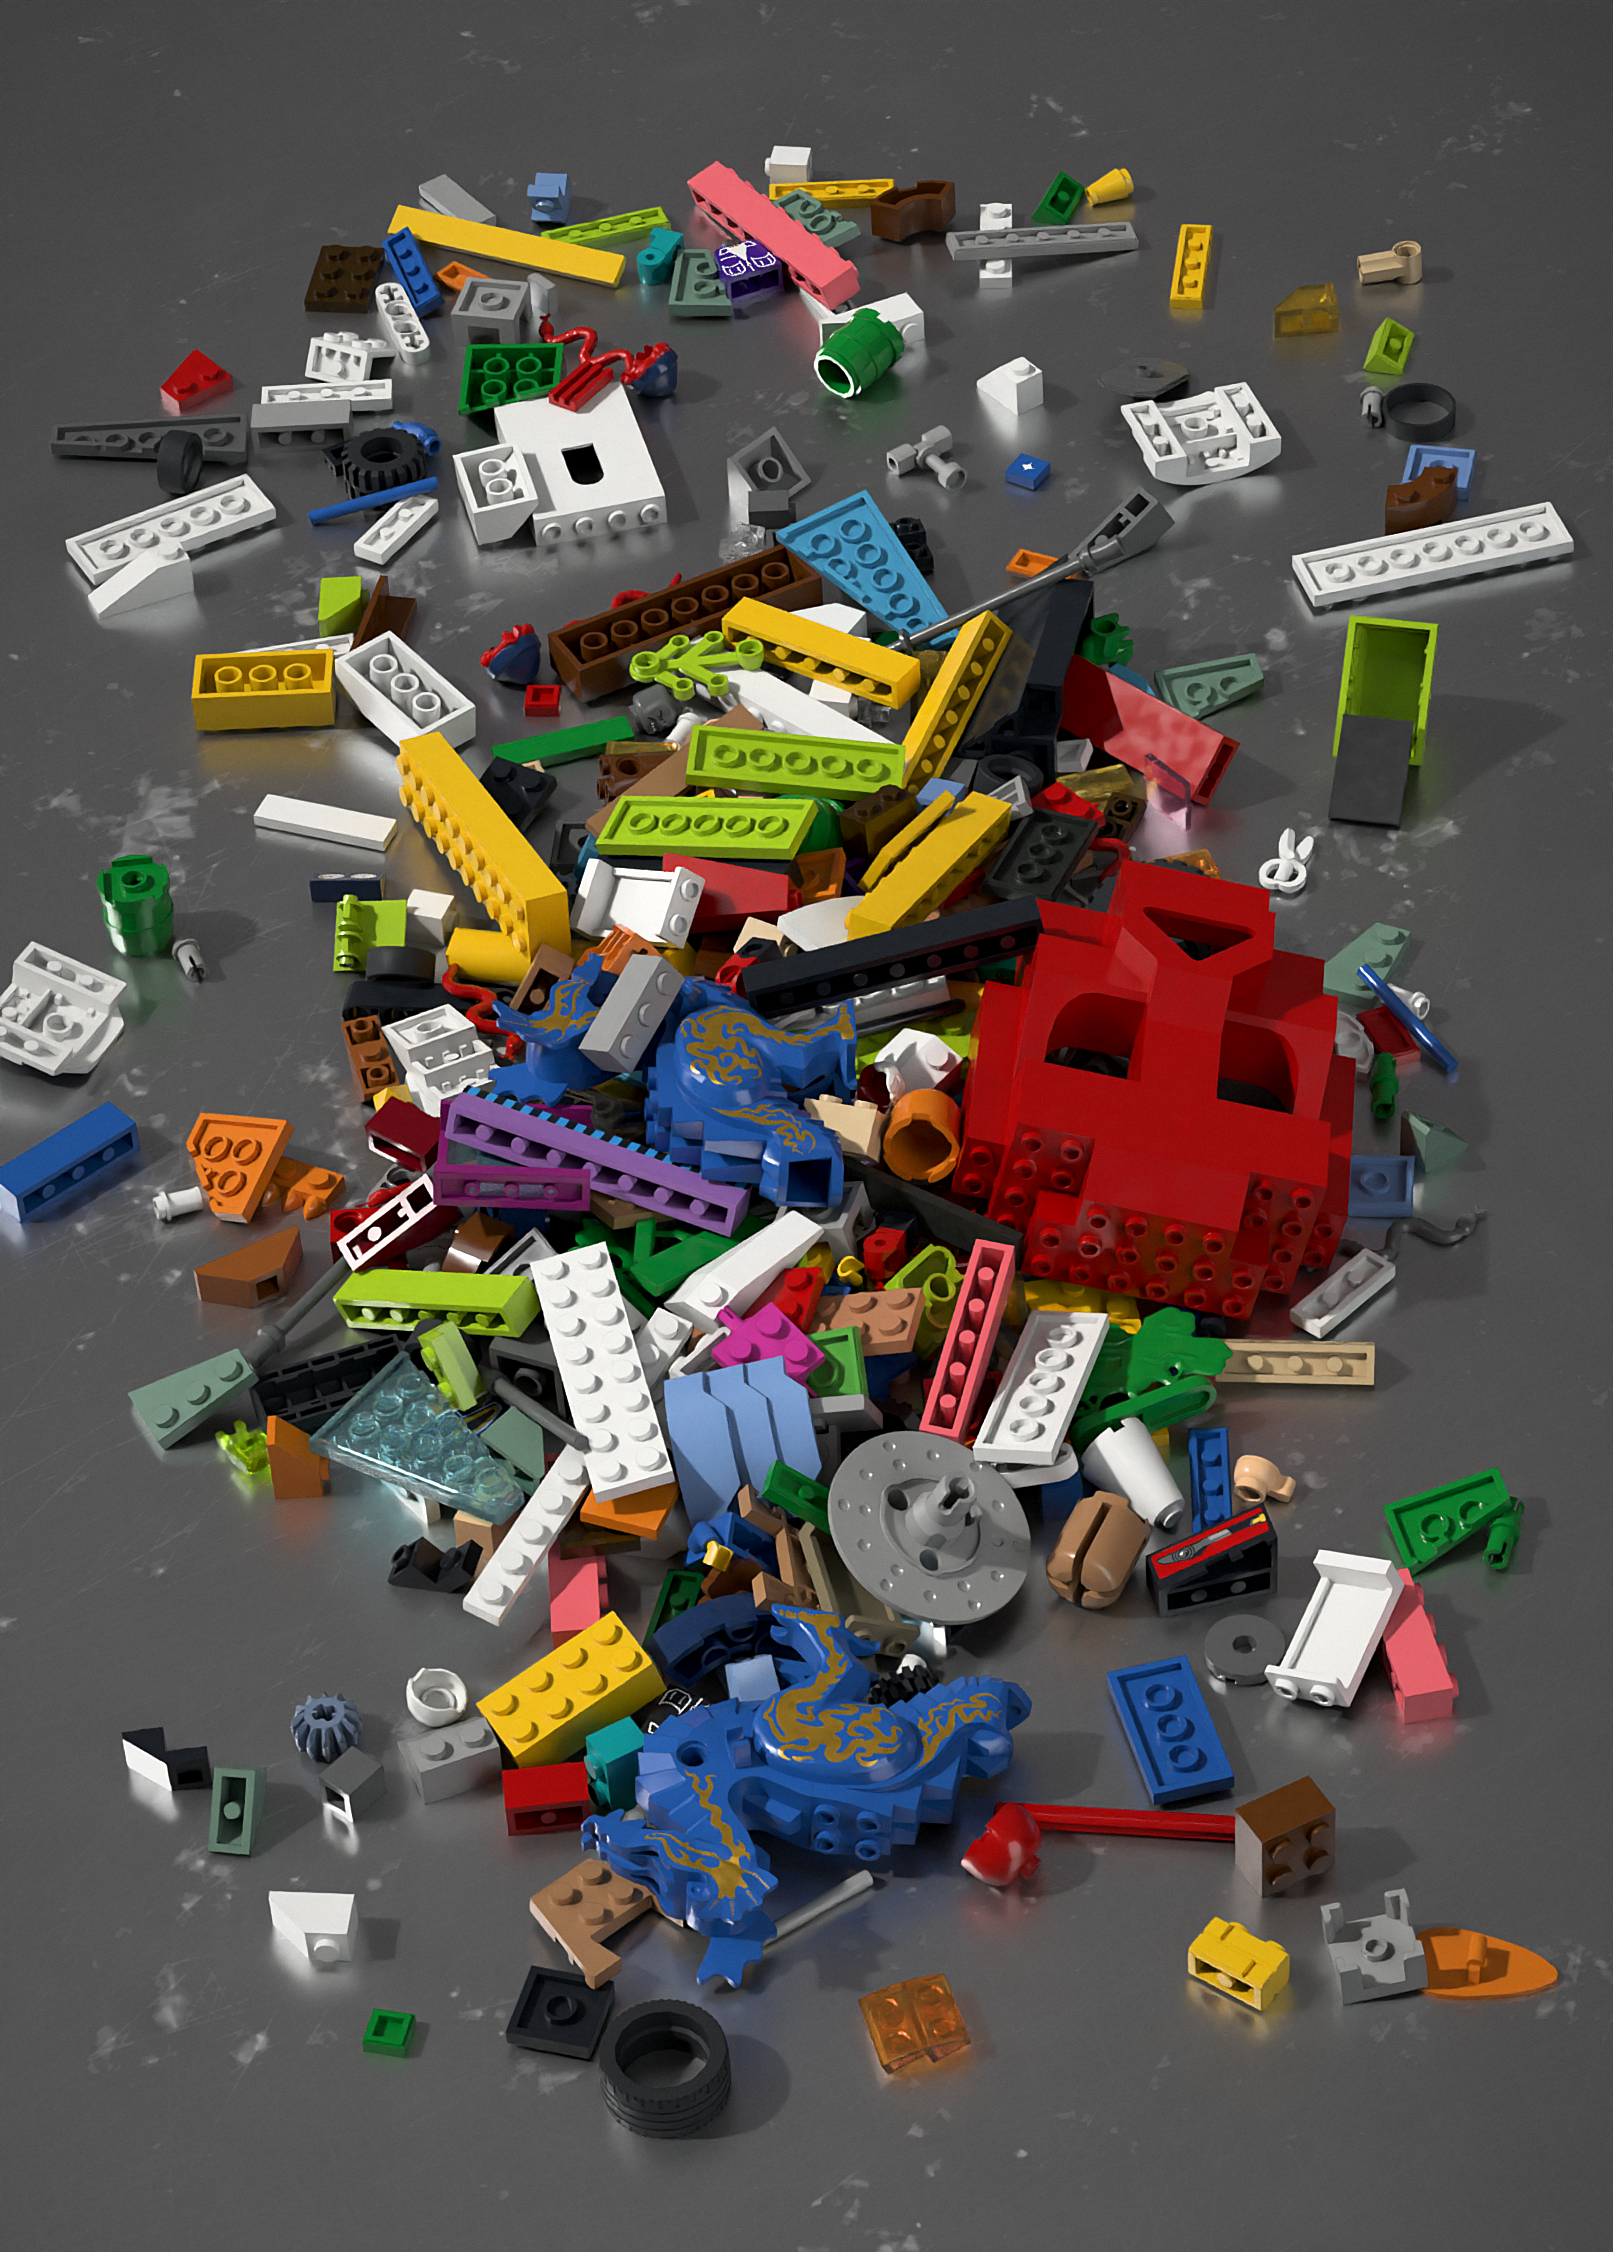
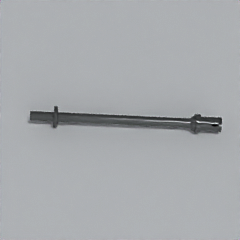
M1117 534L1092 547L1086 545L1081 548L1077 558L911 635L905 629L899 630L900 640L885 647L900 653L906 652L908 656L916 657V647L963 626V624L988 609L991 612L998 610L1082 570L1092 573L1100 570L1101 565L1120 556H1125L1127 554L1125 545Z
M451 1157V1164H455L454 1159ZM434 1164L425 1172L432 1178ZM418 1171L412 1172L409 1175L411 1184L424 1174ZM344 1255L275 1325H263L258 1330L259 1336L242 1352L255 1373L274 1352L279 1353L286 1346V1334L351 1270Z

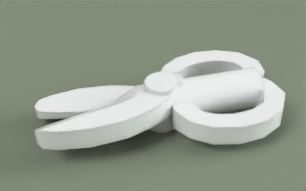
M1290 828L1286 829L1279 841L1280 859H1271L1261 866L1259 871L1260 884L1267 889H1278L1287 893L1302 888L1306 882L1304 864L1312 855L1313 838L1306 837L1294 850L1295 832ZM1277 870L1274 879L1267 877L1270 871ZM1293 871L1298 873L1295 880L1288 882Z

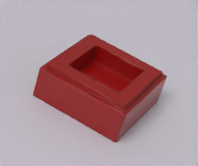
M527 685L524 705L525 717L560 716L563 695L562 685Z

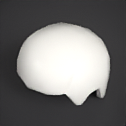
M422 1668L413 1679L409 1678L406 1690L408 1710L417 1721L430 1727H444L457 1721L465 1712L469 1701L466 1685L456 1673L443 1668Z

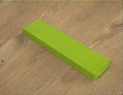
M662 206L545 231L541 233V237L597 249L647 238L654 227L671 231V226Z

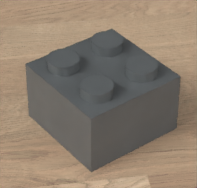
M531 1322L520 1337L496 1336L489 1346L491 1370L495 1369L509 1378L510 1384L561 1420L567 1422L572 1413L549 1331L544 1325Z

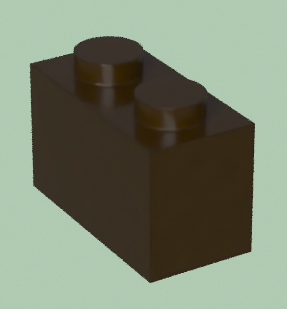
M888 784L839 813L844 852L869 862L875 859L882 848L917 817L915 794L896 785Z

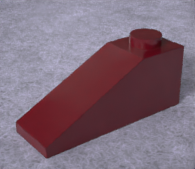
M425 1173L339 1240L337 1245L352 1271L357 1274L436 1239L463 1218L464 1215L458 1206L433 1205V1178Z

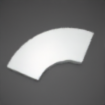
M1338 1009L1333 1052L1337 1055L1356 1058L1355 1079L1367 1083L1373 1071V1043L1365 1034L1364 1027L1356 1019Z

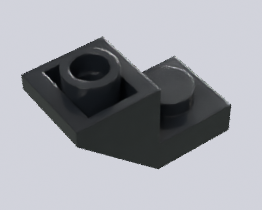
M422 1536L410 1545L404 1544L397 1549L391 1559L393 1567L387 1582L397 1587L449 1593L474 1577L483 1547L471 1539L458 1548L452 1547L444 1553Z
M163 1727L122 1732L127 1766L170 1791L213 1786L207 1746L168 1751Z

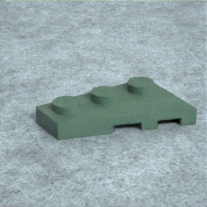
M797 189L772 202L775 207H782L793 221L799 220L807 232L818 235L823 244L828 248L830 246L835 248L862 234L856 223L852 221L848 223L842 218L841 214L835 210L832 212L823 207L822 202L801 189Z
M709 249L677 250L668 303L669 315H680L682 317L733 316L731 301L726 296L725 286L719 279L718 269Z
M1255 653L1155 671L1153 680L1161 700L1196 719L1206 716L1264 687V676Z
M1375 923L1325 964L1323 994L1337 996L1340 1003L1372 1010L1379 998L1357 975V971L1361 966L1368 964L1387 984L1411 943V931Z
M236 1348L127 1394L156 1441L165 1450L252 1387L260 1379L245 1356Z

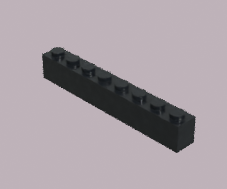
M1035 894L744 967L741 968L750 1007L766 1020L1034 953L1039 934H1045Z

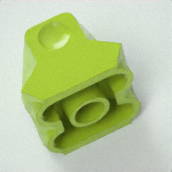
M933 1244L927 1246L884 1286L887 1291L898 1288L922 1287L926 1301L912 1347L915 1354L922 1361L946 1341L965 1274L962 1275L956 1269V1260L953 1254L948 1249L934 1246Z

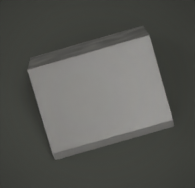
M775 426L727 459L729 498L747 507L748 491L788 490L789 497H791L812 482Z

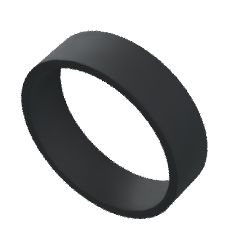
M1428 383L1405 384L1391 390L1383 400V426L1389 434L1400 440L1416 443L1435 441L1449 434L1455 426V399L1450 392L1440 386ZM1426 401L1440 405L1449 414L1433 423L1410 424L1394 418L1389 412L1394 407L1406 402Z

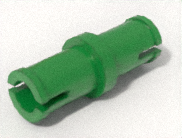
M1380 1053L1374 1057L1373 1076L1369 1080V1090L1373 1095L1371 1112H1375L1374 1116L1380 1119L1390 1118L1394 1115L1395 1095L1399 1091V1080L1396 1077L1397 1060L1393 1059L1394 1056L1390 1053Z
M1510 1496L1512 1507L1489 1524L1487 1530L1489 1540L1483 1553V1561L1487 1565L1490 1562L1491 1555H1493L1490 1564L1492 1569H1503L1508 1565L1512 1546L1516 1545L1519 1540V1523L1525 1506L1520 1501L1515 1511L1514 1508L1518 1500L1516 1497Z

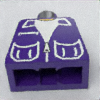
M728 239L723 241L719 249H716L714 252V262L718 269V276L721 283L723 282L725 286L726 296L730 299L731 304L784 289L782 262L757 240L751 239L736 244L734 240Z

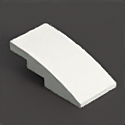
M864 896L834 898L804 906L779 916L777 929L806 952L846 942L848 930L844 926L846 916L851 908L855 909L862 902Z
M450 1004L381 1027L385 1039L416 1084L439 1109L441 1100H455L467 1085L492 1093L496 1086V1081L488 1080L489 1071L494 1068H500L495 1064L492 1049L478 1039L476 1026Z

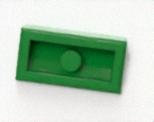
M1060 171L1030 219L1036 222L1064 226L1083 196L1085 187Z

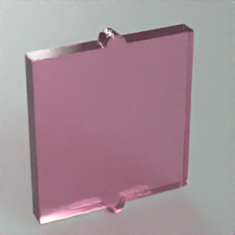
M1151 753L1145 755V775H1143V779L1145 781L1146 802L1184 831L1191 829V810L1193 809L1191 804V783Z

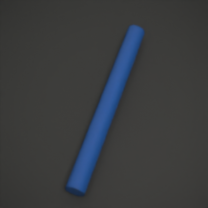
M436 476L309 511V519L311 524L327 521L439 489V483Z
M1368 964L1361 966L1357 971V975L1448 1073L1453 1072L1458 1067L1459 1062Z

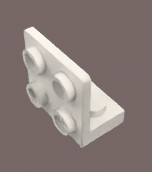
M340 331L339 334L325 332L324 337L311 338L305 376L331 383L366 381L370 377L373 358L396 356V349L386 347L387 342L379 339L368 338L367 341L358 340L359 335L351 332Z

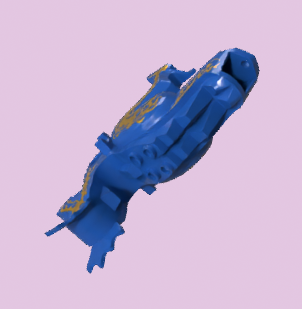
M589 952V960L584 961V965L577 966L572 971L571 980H564L554 984L550 989L549 1010L536 1011L528 1016L498 1000H493L492 1008L500 1016L496 1022L497 1027L513 1032L523 1041L527 1042L526 1062L508 1067L494 1068L489 1071L488 1080L497 1082L492 1090L493 1094L502 1097L515 1095L517 1101L522 1104L533 1099H541L548 1107L552 1108L561 1100L568 1089L584 1091L622 1074L620 1072L600 1070L578 1049L619 978L618 975L602 970L603 956ZM704 975L684 977V983L633 1070L642 1071V1082L647 1085V1090H650L649 1098H645L644 1109L645 1121H647L646 1143L654 1145L655 1151L669 1152L671 1162L700 1166L702 1180L753 1184L752 1187L759 1188V1195L773 1201L775 1206L839 1207L843 1197L844 1175L841 1142L839 1137L835 1135V1130L825 1127L823 1120L811 1117V1113L807 1112L804 1107L805 1098L819 1100L820 1094L841 1098L842 1104L851 1105L850 1089L857 1090L855 1070L857 1031L853 1000L843 1001L838 1008V1014L826 1023L804 1033H790L768 1023L764 1017L750 1007L749 1001L731 991L732 987L706 980ZM830 1074L821 1081L813 1084L810 1087L805 1088L810 1082H812L819 1076ZM781 1083L791 1085L802 1090L796 1092H787L781 1086Z
M774 1603L771 1608L772 1615L784 1627L771 1625V1637L782 1645L791 1646L796 1649L806 1662L772 1657L776 1675L781 1679L778 1680L780 1691L771 1695L768 1699L740 1702L738 1697L708 1707L700 1705L678 1717L670 1715L653 1734H644L643 1752H638V1777H635V1800L646 1811L648 1822L662 1830L645 1829L647 1826L645 1819L621 1822L625 1816L623 1809L615 1810L605 1817L594 1814L581 1824V1831L583 1833L581 1838L582 1850L584 1852L589 1849L598 1851L600 1860L607 1861L610 1869L617 1875L651 1889L655 1893L662 1911L667 1916L674 1919L687 1920V1924L699 1931L700 1935L710 1937L706 1955L697 1971V1983L699 1985H704L715 1976H721L734 1988H738L742 1983L744 1967L748 1963L760 1964L762 1962L764 1942L767 1939L777 1937L776 1926L761 1909L765 1895L778 1887V1879L769 1873L770 1855L752 1842L748 1834L750 1829L768 1832L809 1850L819 1851L824 1854L857 1855L859 1858L867 1861H874L880 1855H890L892 1844L914 1845L921 1822L951 1824L962 1778L974 1776L988 1780L994 1775L1002 1773L1010 1765L1014 1751V1742L1009 1730L1015 1728L1028 1718L1032 1708V1701L1017 1683L1003 1681V1678H991L990 1675L981 1677L971 1676L968 1678L962 1676L946 1686L939 1683L926 1694L919 1692L907 1703L899 1700L889 1708L884 1703L868 1704L867 1701L862 1700L870 1693V1688L878 1684L880 1674L870 1673L855 1656H868L878 1653L881 1648V1642L863 1640L845 1628L846 1618L838 1613Z

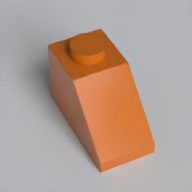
M268 1416L266 1445L275 1500L323 1497V1481L330 1480L329 1456L322 1457L320 1441L277 1416Z

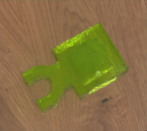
M239 1419L233 1423L236 1430L235 1434L226 1435L223 1431L215 1434L219 1447L227 1452L229 1460L248 1476L265 1469L269 1465L266 1445L267 1435L258 1428L248 1433L245 1423Z

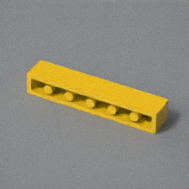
M745 596L722 618L725 647L735 650L737 644L743 640H758L763 644L764 661L899 710L921 688L919 659Z

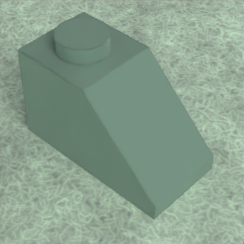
M512 1406L480 1434V1459L531 1497L545 1478L543 1431L538 1422Z
M229 1763L214 1767L208 1851L251 1854L264 1810L267 1767Z

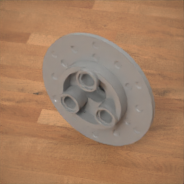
M917 1431L891 1432L862 1443L848 1455L837 1470L831 1483L827 1505L828 1521L834 1544L845 1565L857 1581L885 1605L899 1613L924 1622L941 1625H959L976 1622L991 1616L1003 1608L1018 1592L1024 1582L1030 1564L1031 1538L1028 1523L1020 1502L1008 1483L987 1461H975L972 1450L955 1441L935 1434Z

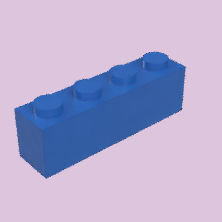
M108 1101L0 1167V1207L18 1222L23 1223L140 1150L136 1122Z

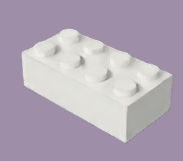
M390 630L335 659L336 691L399 747V741L438 731L452 748L476 736V706Z

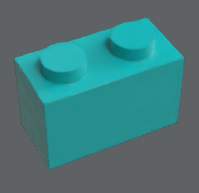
M628 1716L585 1737L587 1755L584 1756V1763L590 1774V1783H588L589 1796L597 1807L602 1805L608 1814L618 1809H623L625 1813L636 1808L638 1804L635 1800V1777H638V1752H643L644 1734L631 1717Z

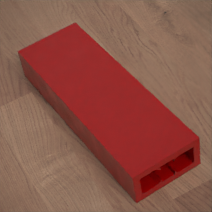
M1074 653L1064 683L1065 712L1060 727L1082 739H1089L1092 745L1187 798L1208 806L1240 743L1092 661Z

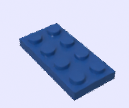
M1186 1655L1107 1672L1109 1691L1153 1805L1235 1787L1233 1771Z

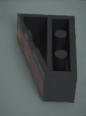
M1264 1503L1258 1504L1146 1555V1585L1159 1618L1277 1593L1278 1537Z

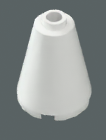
M1136 1417L1126 1418L1121 1421L1125 1427L1116 1432L1109 1427L1089 1445L1081 1457V1461L1085 1466L1084 1468L1079 1467V1472L1086 1480L1102 1491L1114 1493L1128 1499L1130 1503L1127 1507L1142 1519L1146 1520L1147 1518L1149 1523L1155 1528L1163 1526L1166 1528L1172 1527L1184 1515L1185 1500L1146 1426Z

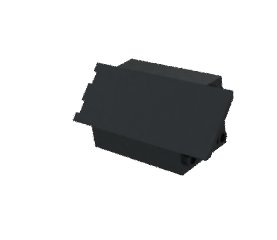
M1068 553L1036 576L1068 562ZM1062 579L998 610L997 617L1013 631V634L950 757L981 760L985 756L994 754L1020 757L1040 768L1044 775L1041 792L1058 782L1057 735L1065 712L1064 683L1073 654H1078L1079 646L1087 635L1090 621L1095 618L1094 581Z

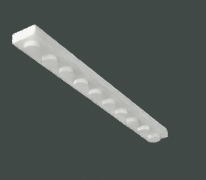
M660 1307L657 1308L635 1341L650 1395H652L693 1332L692 1322ZM569 1444L566 1445L464 1598L463 1610L499 1627L557 1539L558 1534L567 1524L592 1486L582 1451H577Z

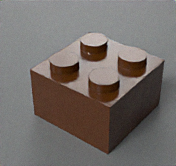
M1309 1775L1235 1809V1865L1261 1898L1275 1892L1284 1891L1292 1884L1311 1875L1321 1874L1329 1867L1335 1865L1336 1809Z

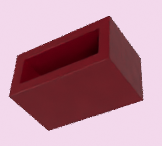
M391 1096L364 1126L370 1150L413 1172L418 1171L424 1174L437 1161L440 1117H433L421 1111L412 1102L405 1103ZM453 1141L452 1154L457 1150L455 1141Z

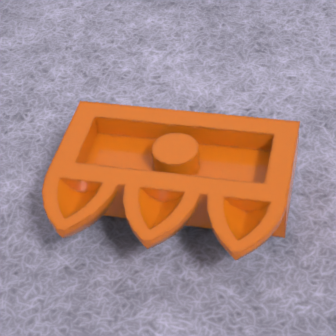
M281 1156L259 1201L260 1206L269 1205L282 1197L281 1209L283 1213L294 1211L305 1203L303 1209L305 1220L317 1218L328 1210L345 1188L344 1175Z

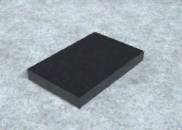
M1343 714L1328 813L1329 820L1400 828L1415 729L1414 721Z

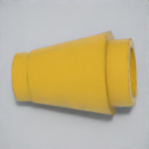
M1115 168L1085 188L1086 197L1092 206L1128 198V194L1134 191L1132 179L1125 168L1120 170Z

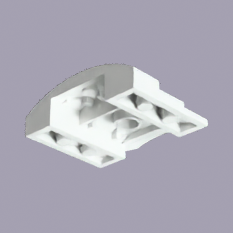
M1246 382L1216 387L1215 392L1207 391L1179 401L1154 403L1153 400L1121 406V412L1132 428L1134 438L1144 452L1143 460L1154 478L1163 482L1181 485L1221 482L1249 473L1273 460L1281 453V436Z
M31 941L14 961L12 984L0 996V1056L19 1065L28 1064L52 1076L59 1075L62 1072L88 1073L105 1056L124 1030V1022L118 1004L127 989V983Z

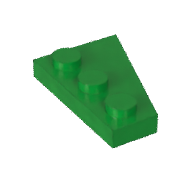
M1494 1467L1382 1507L1405 1568H1408L1410 1575L1413 1576L1512 1507L1499 1469Z

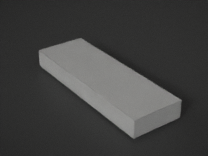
M441 175L419 185L420 195L444 215L490 226L496 225V216L447 175Z

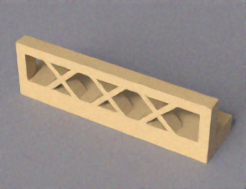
M1221 1339L1234 1355L1226 1360V1367L1223 1369L1222 1374L1216 1375V1382L1374 1385L1375 1342Z

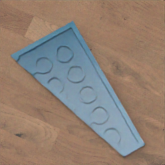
M866 489L775 532L778 542L897 633H899V630L905 629L911 635L949 617ZM956 628L917 648L931 659H935L950 651L959 631Z

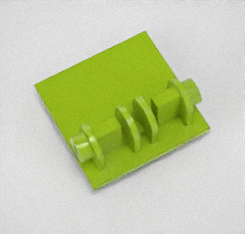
M344 895L343 901L337 902L333 971H366L369 949L381 946L405 947L408 900L357 902V896Z

